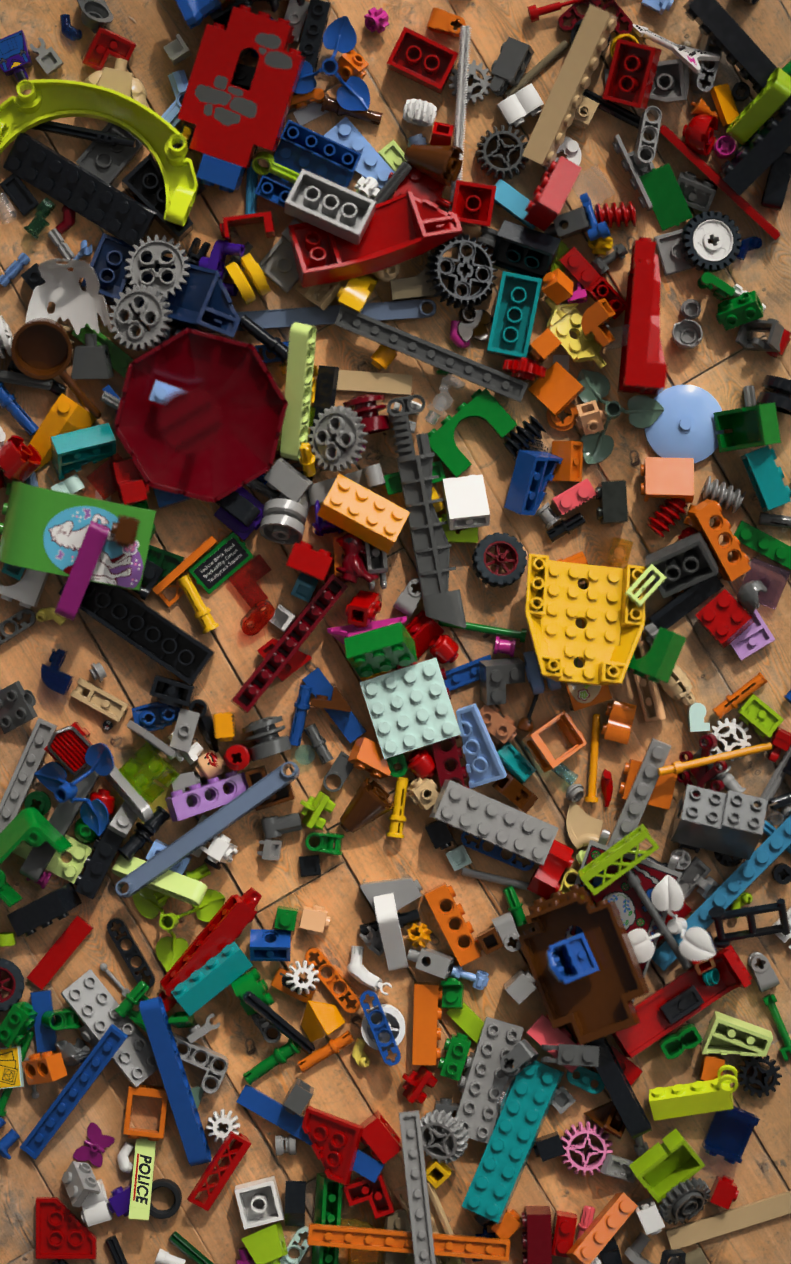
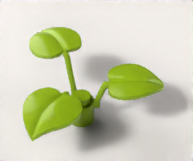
M144 887L132 896L134 904L142 916L153 919L158 916L159 911L161 912L159 925L162 929L167 930L172 937L166 936L159 940L156 945V955L167 972L189 947L184 938H176V934L172 929L178 925L180 918L196 912L199 920L210 922L224 905L225 896L222 893L213 889H207L199 906L192 905L193 909L179 915L164 913L162 907L166 904L167 899L158 904L153 895L154 892H157L155 890Z

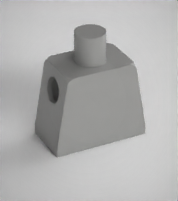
M426 947L422 948L421 951L410 948L407 955V960L416 962V969L443 979L450 976L456 959L454 956ZM426 957L431 959V964L426 962Z

